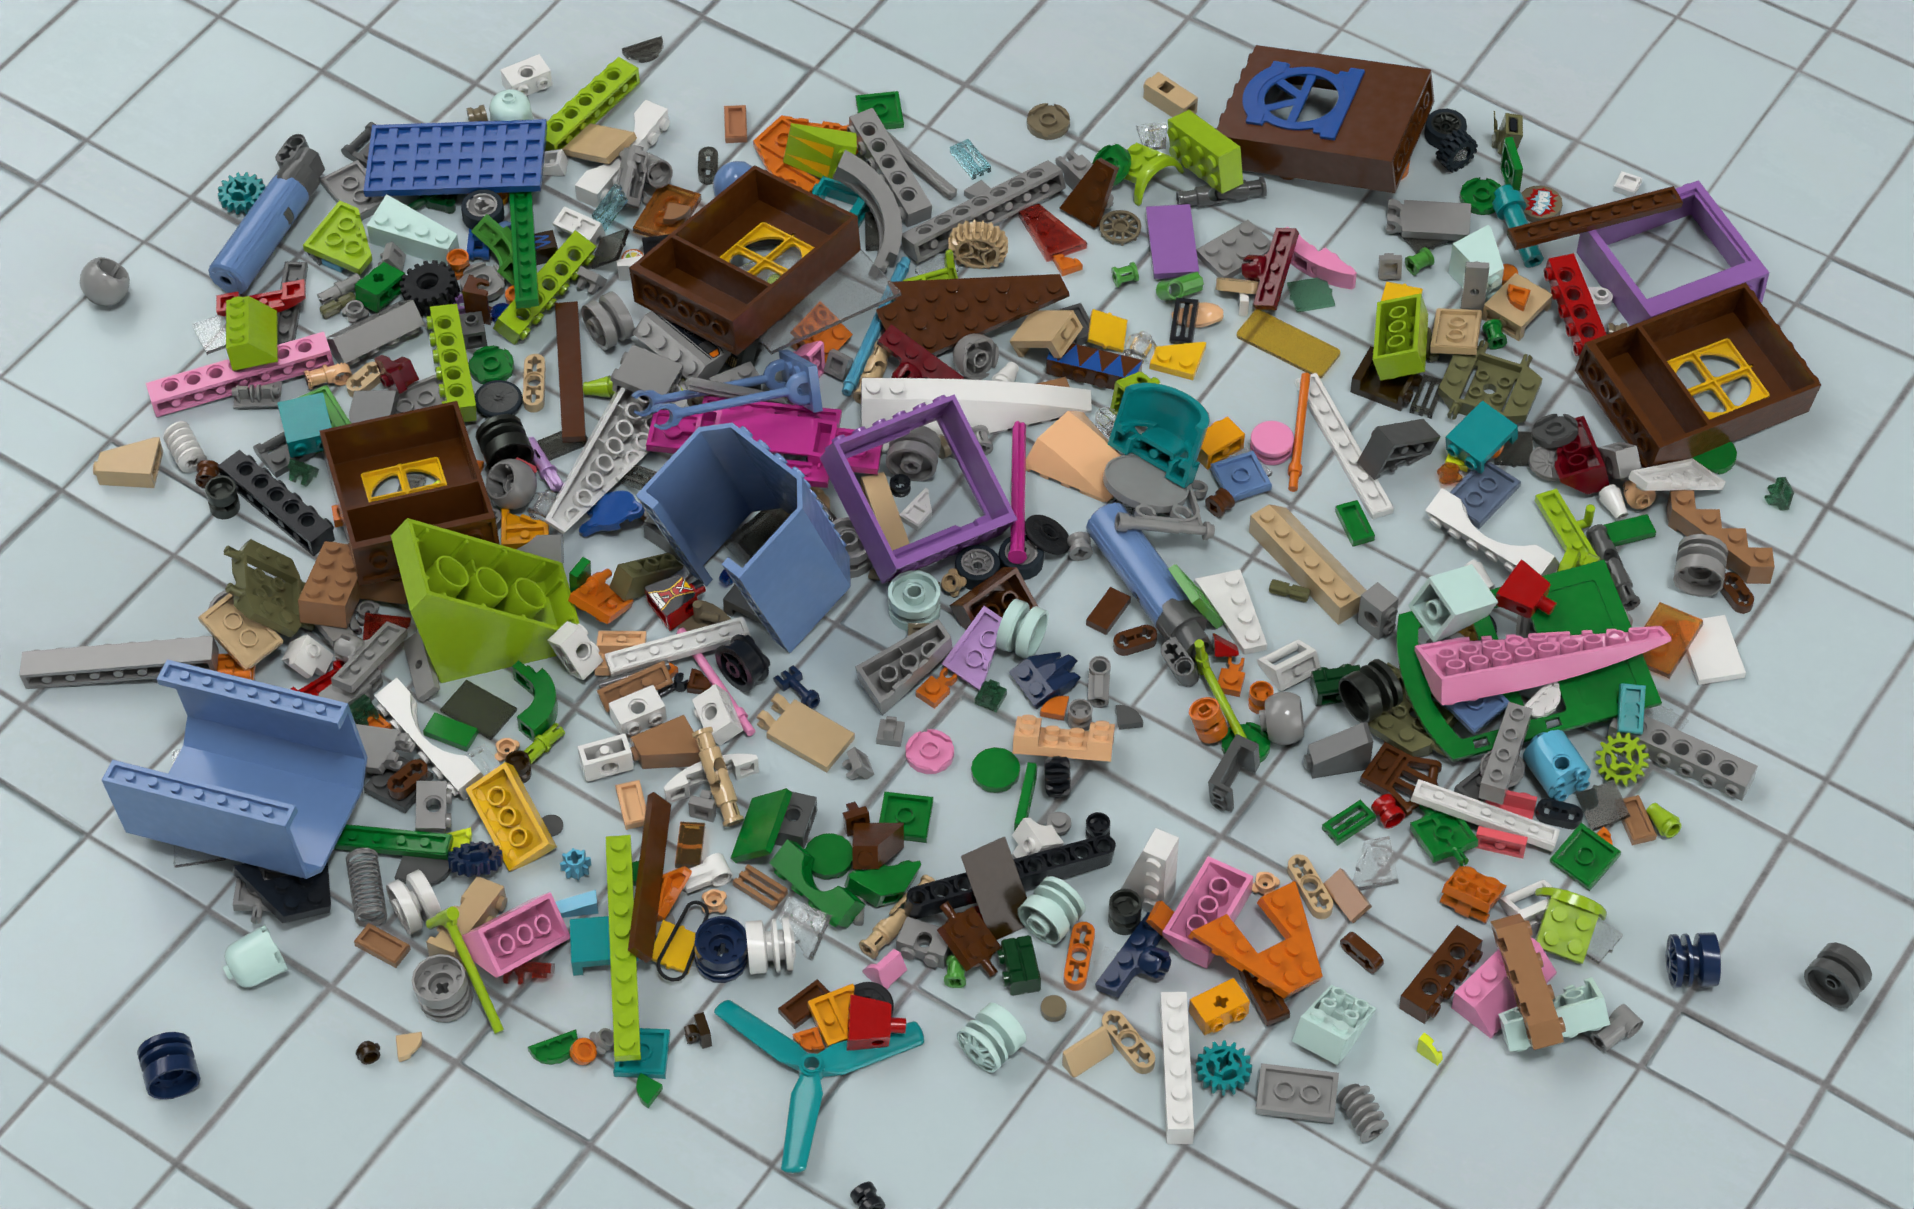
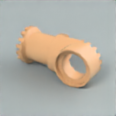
M337 363L330 367L324 364L318 369L304 370L305 379H308L306 382L311 390L314 386L324 383L328 385L334 383L338 386L346 385V381L352 376V372L348 364L340 363L339 365ZM346 372V373L344 374V376H343V375H341V377L337 376V375L340 374V373Z

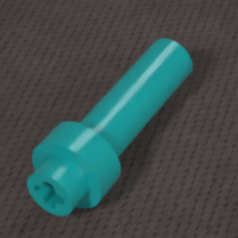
M1503 185L1496 189L1492 205L1497 217L1505 220L1508 228L1528 224L1524 214L1527 205L1522 193L1514 190L1511 185ZM1538 245L1518 250L1527 268L1538 266L1544 260Z

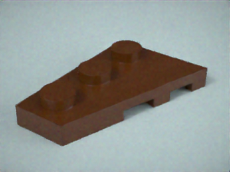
M1102 158L1097 159L1060 206V209L1094 228L1099 227L1119 168Z

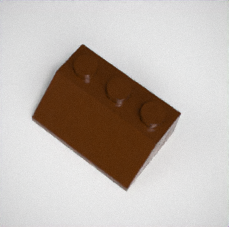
M1003 567L993 576L984 580L953 602L950 607L960 625L967 630L983 606L1003 618L1006 609L1014 599L1027 602L1030 609L1035 606L1038 607L1018 568Z

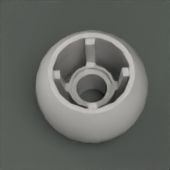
M98 257L88 262L82 269L80 287L86 298L92 303L106 306L114 305L121 301L128 292L130 284L129 274L119 263L109 258Z
M501 460L490 469L487 475L486 490L488 496L494 504L501 508L510 510L522 508L532 500L536 493V475L532 468L521 460Z
M1278 692L1269 696L1265 700V709L1259 710L1261 732L1267 731L1269 740L1280 745H1290L1300 741L1304 737V720L1300 696L1291 692Z

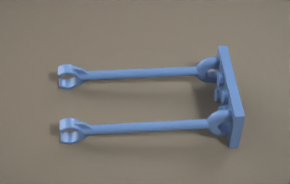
M788 349L780 350V359L770 362L766 366L763 375L723 382L743 387L765 384L769 391L681 408L670 402L710 394L683 390L661 395L654 390H638L631 396L635 399L642 395L648 396L649 406L644 411L635 410L634 413L639 416H648L661 409H668L670 413L668 421L662 425L654 424V427L660 430H667L678 425L687 416L781 397H787L791 403L802 405L814 413L823 411L817 365ZM778 371L782 373V381L775 380V375Z

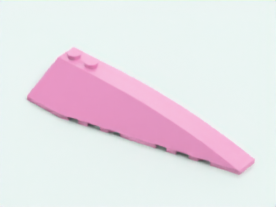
M1662 626L1629 628L1628 632L1606 629V633L1593 634L1592 630H1582L1581 635H1570L1569 631L1529 633L1528 638L1511 634L1506 635V639L1492 640V636H1481V641H1470L1469 637H1460L1416 645L1415 653L1434 697L1441 705H1454L1457 702L1476 701L1479 698L1534 688L1595 671L1671 641V636Z

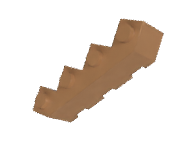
M1670 490L1666 506L1668 526L1674 531L1679 530L1686 536L1705 534L1720 539L1726 544L1728 549L1727 570L1730 568L1739 574L1746 584L1771 583L1775 568L1772 548L1748 547L1746 528H1722L1720 509H1696L1694 490Z
M1519 913L1490 921L1495 943L1501 952L1506 976L1512 985L1517 1008L1523 1017L1528 1041L1533 1050L1564 1042L1562 1033L1566 1032L1563 1018L1558 1017L1552 1001L1555 999L1551 984L1547 985L1541 969L1544 967L1540 952L1536 953L1530 937L1533 933L1529 920L1525 921Z

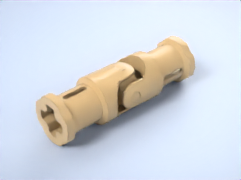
M877 341L874 344V352L869 356L859 379L860 385L854 391L853 398L860 404L862 378H882L888 365V357L891 356L890 353L877 345Z

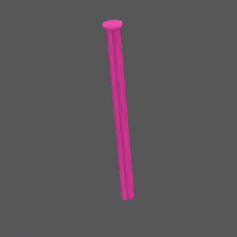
M1019 421L1014 423L1012 435L1011 508L1018 520L1011 525V545L1008 560L1014 564H1021L1027 559V554L1024 551L1026 424Z

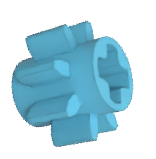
M572 848L567 854H562L563 862L560 863L561 871H565L567 879L571 877L580 880L585 874L589 875L588 867L592 865L591 858L586 857L584 849L580 851Z

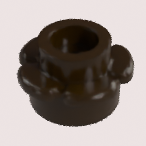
M372 1041L362 1042L355 1052L357 1059L366 1065L376 1062L380 1058V1045L378 1043L374 1044Z

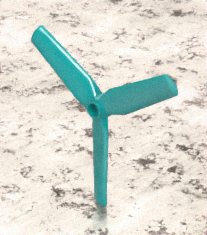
M731 1000L721 1002L714 1010L718 1017L774 1059L798 1071L799 1079L790 1097L781 1170L787 1173H799L807 1167L823 1096L821 1085L823 1077L845 1075L924 1043V1034L917 1022L912 1021L906 1023L905 1034L891 1033L889 1046L850 1051L847 1050L846 1040L832 1044L818 1054H808L797 1042Z

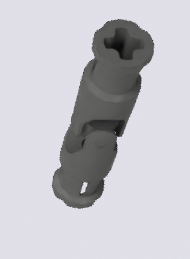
M1259 177V180L1253 181L1243 180L1242 185L1223 194L1215 189L1214 194L1219 201H1211L1208 193L1212 187L1206 185L1195 187L1194 190L1189 191L1176 190L1177 205L1208 206L1228 201L1227 198L1240 201L1257 195L1265 197L1267 195V187L1264 177Z
M1602 524L1594 525L1587 530L1586 536L1592 541L1593 549L1597 556L1601 558L1600 560L1608 561L1606 565L1624 608L1627 611L1633 610L1640 604V598L1635 595L1632 589L1633 583L1623 567L1613 541L1609 540L1606 534V526Z

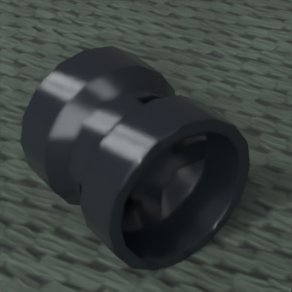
M1101 812L1090 814L1086 819L1085 838L1089 839L1099 835L1110 836L1111 821L1109 817Z
M864 1182L855 1187L850 1193L852 1201L859 1206V1209H884L886 1205L883 1199L876 1195L877 1189L872 1182Z

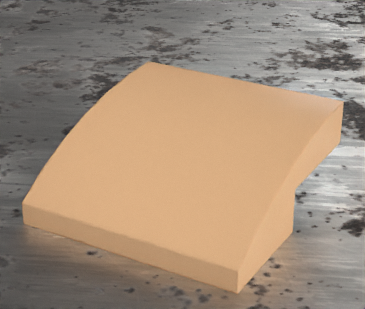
M598 631L596 645L600 650L599 655L603 662L595 669V676H611L605 660V654L646 643V631Z

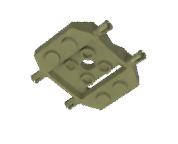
M1481 340L1479 343L1477 355H1453L1438 389V394L1450 409L1447 414L1448 418L1451 419L1452 417L1454 420L1457 418L1458 413L1467 416L1483 400L1515 424L1526 421L1543 379L1529 367L1533 359L1531 355L1524 354L1520 364L1485 353L1489 343L1485 341L1484 344V340ZM1475 368L1477 369V371L1466 393V396L1464 399H1461V396L1465 390V387L1469 381L1473 369ZM1514 383H1515V386H1514V388H1513V390H1512V393H1511V395H1510V397H1509V399H1508V396H1509V394H1510V392H1511V389H1512V387H1513V385H1514ZM1490 389L1493 390L1495 393L1487 394L1484 392V390ZM1507 399H1508V402H1507V404H1506V406H1505V409H1504V411L1502 412V410H1503V408H1504V405H1505V403H1506V401H1507Z
M252 539L248 540L239 551L230 546L225 547L223 554L232 558V574L236 582L235 585L228 583L225 592L233 595L234 606L249 619L290 638L297 633L300 627L310 632L314 630V624L300 623L298 599L305 586V582L300 579V574L291 558ZM247 563L257 568L253 569L247 566ZM263 571L275 576V578L266 575Z
M1388 662L1387 665L1392 669L1400 682L1403 701L1398 706L1392 707L1389 711H1382L1379 717L1368 723L1370 732L1388 744L1414 757L1429 756L1433 750L1447 757L1425 731L1418 717L1415 718L1410 715V712L1414 710L1407 697L1400 669ZM1433 701L1445 721L1453 728L1459 720L1449 710L1443 708L1438 702Z

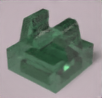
M290 459L288 468H290L289 480L296 483L298 476L301 475V485L308 486L313 477H317L319 472L318 468Z
M1778 477L1775 484L1767 487L1770 495H1765L1764 498L1768 505L1778 506L1780 511L1789 510L1794 491L1786 477Z
M992 679L989 682L985 681L975 697V704L997 713L1007 695V689L1001 687L999 682Z
M365 694L349 705L355 724L369 726L368 717L379 718L377 709L372 704L371 699Z

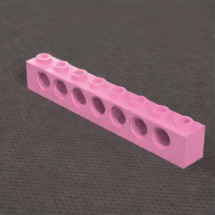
M320 332L279 344L278 362L233 371L230 360L227 359L146 383L155 415L160 417L232 396V388L236 387V385L248 386L249 389L250 385H254V388H256L257 384L262 386L304 375V370L318 369L324 364L327 367L333 366L334 362L325 333Z

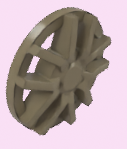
M1111 211L1104 215L1100 221L1101 237L1112 242V245L1118 243L1123 246L1124 243L1137 240L1141 233V222L1135 214L1129 211Z

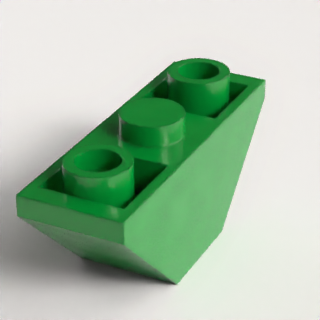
M906 860L898 865H882L879 869L865 871L857 869L848 874L844 886L856 896L875 907L896 904L906 894L915 880L921 867V862Z

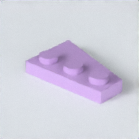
M983 606L942 662L943 667L957 674L958 677L982 692L995 653L997 632L1002 617Z

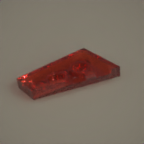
M1040 204L1030 206L1019 212V218L1046 262L1052 261L1054 255L1063 254L1066 256L1087 248V242Z

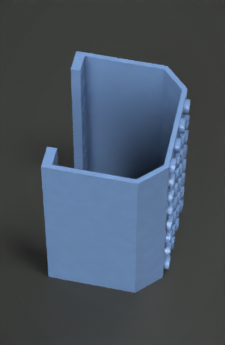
M734 423L698 427L636 494V497L690 574L700 579L705 586H708L713 579L703 565L752 512L782 508L790 514L787 520L743 568L729 557L722 563V566L771 638L787 652L791 653L851 587L850 555L845 549L847 545L840 538V533L834 529L835 525L828 519L829 515L822 509L823 505L816 499L817 495L810 489L811 485L804 479L805 475L797 467L794 466L791 469L786 465L788 462L779 453L773 455L769 451V446L760 439L755 441L752 438V433L744 426L739 428Z
M167 659L157 677V682L159 685L177 690L187 714L184 743L169 773L112 759L102 778V782L125 832L305 879L321 873L363 791L368 757L348 703Z

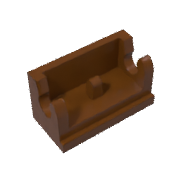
M469 274L462 290L465 313L482 311L484 324L491 325L492 317L490 313H493V308L488 303V291L478 287L480 285L489 286V282Z

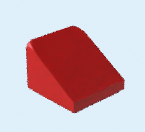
M1215 633L1212 634L1214 656L1233 657L1239 655L1237 645Z

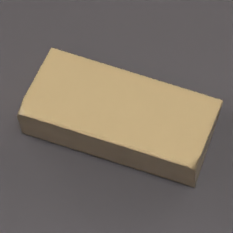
M1101 1026L1063 1051L1062 1066L1073 1078L1079 1076L1114 1052L1106 1027Z

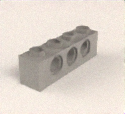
M1508 702L1481 781L1479 798L1503 805L1530 726L1532 708Z

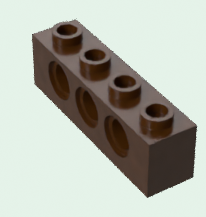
M1456 925L1401 994L1399 1009L1423 1024L1430 1017L1434 1018L1440 1011V1004L1443 1000H1449L1455 991L1454 986L1457 982L1462 983L1469 973L1468 968L1472 963L1476 965L1483 955L1481 951L1483 940ZM1424 992H1431V993H1433V994H1432V995H1428V994H1426V993H1424Z

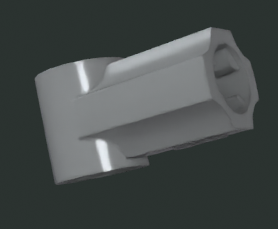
M1095 656L1089 662L1087 701L1094 708H1102L1109 704L1111 664L1108 658L1104 656Z
M1621 1004L1610 1015V1025L1604 1026L1601 1030L1593 1031L1590 1038L1597 1049L1607 1052L1623 1038L1634 1036L1641 1029L1644 1021L1626 1004Z

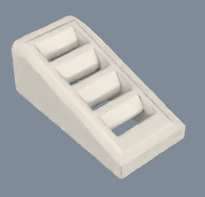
M563 149L545 151L543 175L565 176L568 159Z

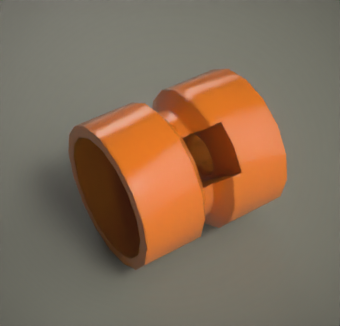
M1204 697L1192 703L1189 708V715L1199 740L1208 744L1222 740L1228 733V725L1218 701L1211 697Z

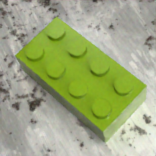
M1190 110L1168 119L1167 134L1170 141L1169 153L1171 157L1178 160L1186 169L1192 171L1198 178L1204 180L1221 194L1243 184L1241 148L1239 145Z
M1421 293L1377 302L1373 362L1380 380L1425 372L1429 314Z

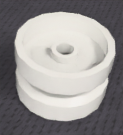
M419 869L406 876V885L398 879L386 885L387 894L394 912L406 932L410 935L422 930V918L426 922L441 911L434 891Z

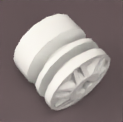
M782 918V930H777L776 919H772L770 931H765L762 920L746 921L750 975L767 973L768 961H773L776 971L781 972L780 960H786L787 971H793L796 951L794 931L789 923V918Z

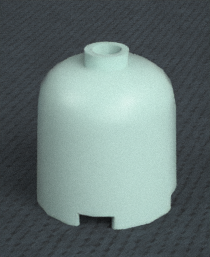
M507 89L497 93L491 99L489 107L490 121L533 120L530 101L524 93L514 89Z
M266 925L231 943L225 950L224 957L227 965L223 966V969L229 980L234 978L243 987L256 986L289 970L276 943L273 942Z

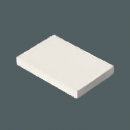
M1725 615L1678 622V630L1698 685L1745 678L1746 671Z

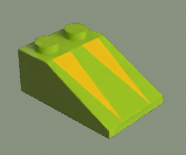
M791 123L783 163L819 178L824 176L833 179L844 151L856 154V133Z

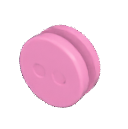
M1278 421L1262 422L1251 433L1250 451L1255 452L1260 463L1266 465L1282 464L1292 455L1293 432L1287 425Z

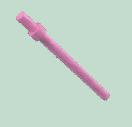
M680 628L677 634L687 631L685 628ZM702 653L692 655L712 685L716 684L728 692ZM728 692L744 732L747 736H752L755 733V729L748 721L747 713L742 707L737 705Z

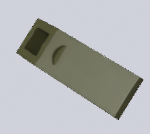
M669 552L617 565L609 588L624 601L639 598L645 595L644 587L670 578L683 569V565Z

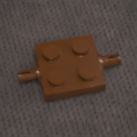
M948 901L942 904L939 908L948 920L937 931L967 972L973 967L982 966L989 978L995 975L998 971L989 959L997 950L1001 949V945L972 906L964 912L956 913Z

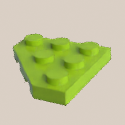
M340 200L303 244L305 252L359 275L362 274L372 261V254L359 209Z

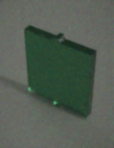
M1311 278L1287 282L1290 300L1293 301L1297 313L1335 306L1332 289L1329 288L1327 281L1320 278Z

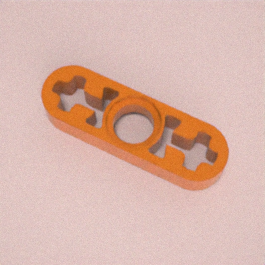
M1088 922L1075 924L1071 933L1064 970V985L1072 991L1083 989L1087 983L1095 940V929ZM1087 932L1084 944L1080 943L1081 933ZM1075 952H1083L1087 957L1084 960L1078 961L1072 955ZM1074 969H1079L1077 981L1072 980Z

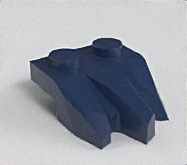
M1061 652L1029 656L1009 671L1036 709L1040 708L1055 695L1063 696L1081 678L1075 672L1070 673V670L1078 660L1069 654L1061 657Z

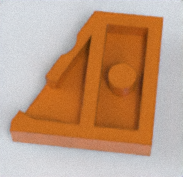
M686 866L663 874L657 922L666 919L691 876L692 870Z

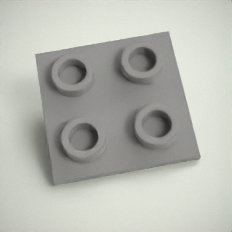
M282 380L262 386L257 384L256 388H254V385H250V389L248 386L236 385V387L232 388V396L234 397L233 408L278 407L277 402H280Z

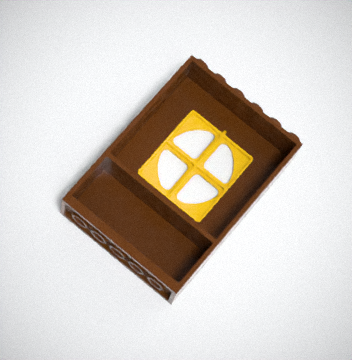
M754 165L629 267L634 302L737 356L861 251L858 216ZM779 239L783 241L765 257L745 248L747 245L760 240ZM790 247H796L800 250L802 259L790 269L774 262ZM735 255H741L757 264L749 271H745L731 264L730 261ZM764 269H769L781 275L772 284L757 277Z
M1746 282L1586 342L1575 368V372L1625 443L1637 446L1640 464L1643 468L1693 458L1726 443L1736 441L1807 413L1821 387L1818 377L1812 373L1806 361L1795 350L1793 343L1787 339L1780 326L1775 323L1767 308L1761 304L1755 292L1750 289ZM1706 355L1724 357L1735 362L1740 368L1722 376L1714 377L1700 357ZM1689 361L1694 364L1705 382L1687 389L1676 373L1685 362ZM1741 377H1746L1751 384L1749 397L1740 406H1735L1723 391L1721 385ZM1711 390L1723 404L1726 411H1703L1692 396Z
M457 401L319 430L327 471L360 586L401 577L391 535L407 518L500 545L496 518ZM414 471L423 472L435 477L440 482L411 489L406 474ZM390 476L398 477L402 491L372 497L375 488L384 479Z

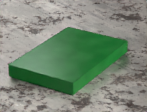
M785 788L751 799L730 859L735 863L772 853L792 796L790 790Z

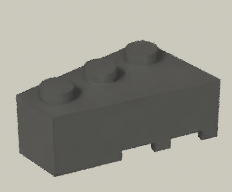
M1424 419L1377 426L1372 431L1371 438L1357 463L1376 480L1380 478L1381 472L1388 469L1390 472L1397 470V465L1403 462L1410 464L1430 455L1441 436Z

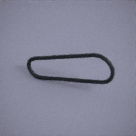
M691 901L686 905L657 959V971L661 977L668 981H679L688 973L695 954V944L681 976L676 978L668 977L662 972L660 963L691 905L698 904L704 908L705 917L702 923L708 919V907L701 901Z

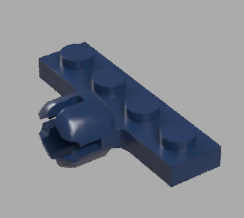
M1147 912L1095 983L1097 991L1119 998L1137 974H1144L1155 979L1165 977V973L1158 970L1168 972L1171 966L1169 951L1156 947L1163 937L1146 922L1150 912Z

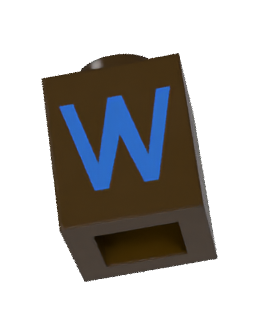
M553 230L535 233L537 265L545 264L558 250Z

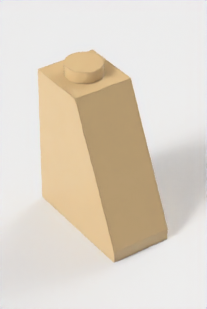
M153 437L100 452L98 461H95L93 464V474L97 476L99 485L154 488L163 456L160 437Z

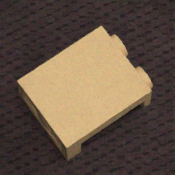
M1515 273L1484 304L1482 320L1485 322L1492 319L1500 320L1503 324L1502 332L1520 341L1524 337L1525 328L1542 310L1548 311L1551 308L1553 295L1546 289ZM1509 284L1531 290L1524 311L1515 308L1509 302L1507 297Z
M1038 310L1026 317L1010 339V343L1018 357H1024L1030 348H1048L1054 358H1062L1083 326L1073 310Z

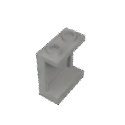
M632 345L629 352H624L620 361L621 365L619 369H614L610 381L613 382L612 391L615 392L620 387H623L633 392L638 390H654L661 395L673 393L682 379L683 365Z

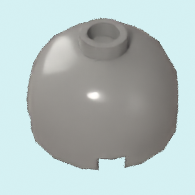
M973 333L962 337L953 351L955 367L962 375L971 380L986 378L989 375L986 372L991 367H996L999 358L997 344L991 338L982 334Z

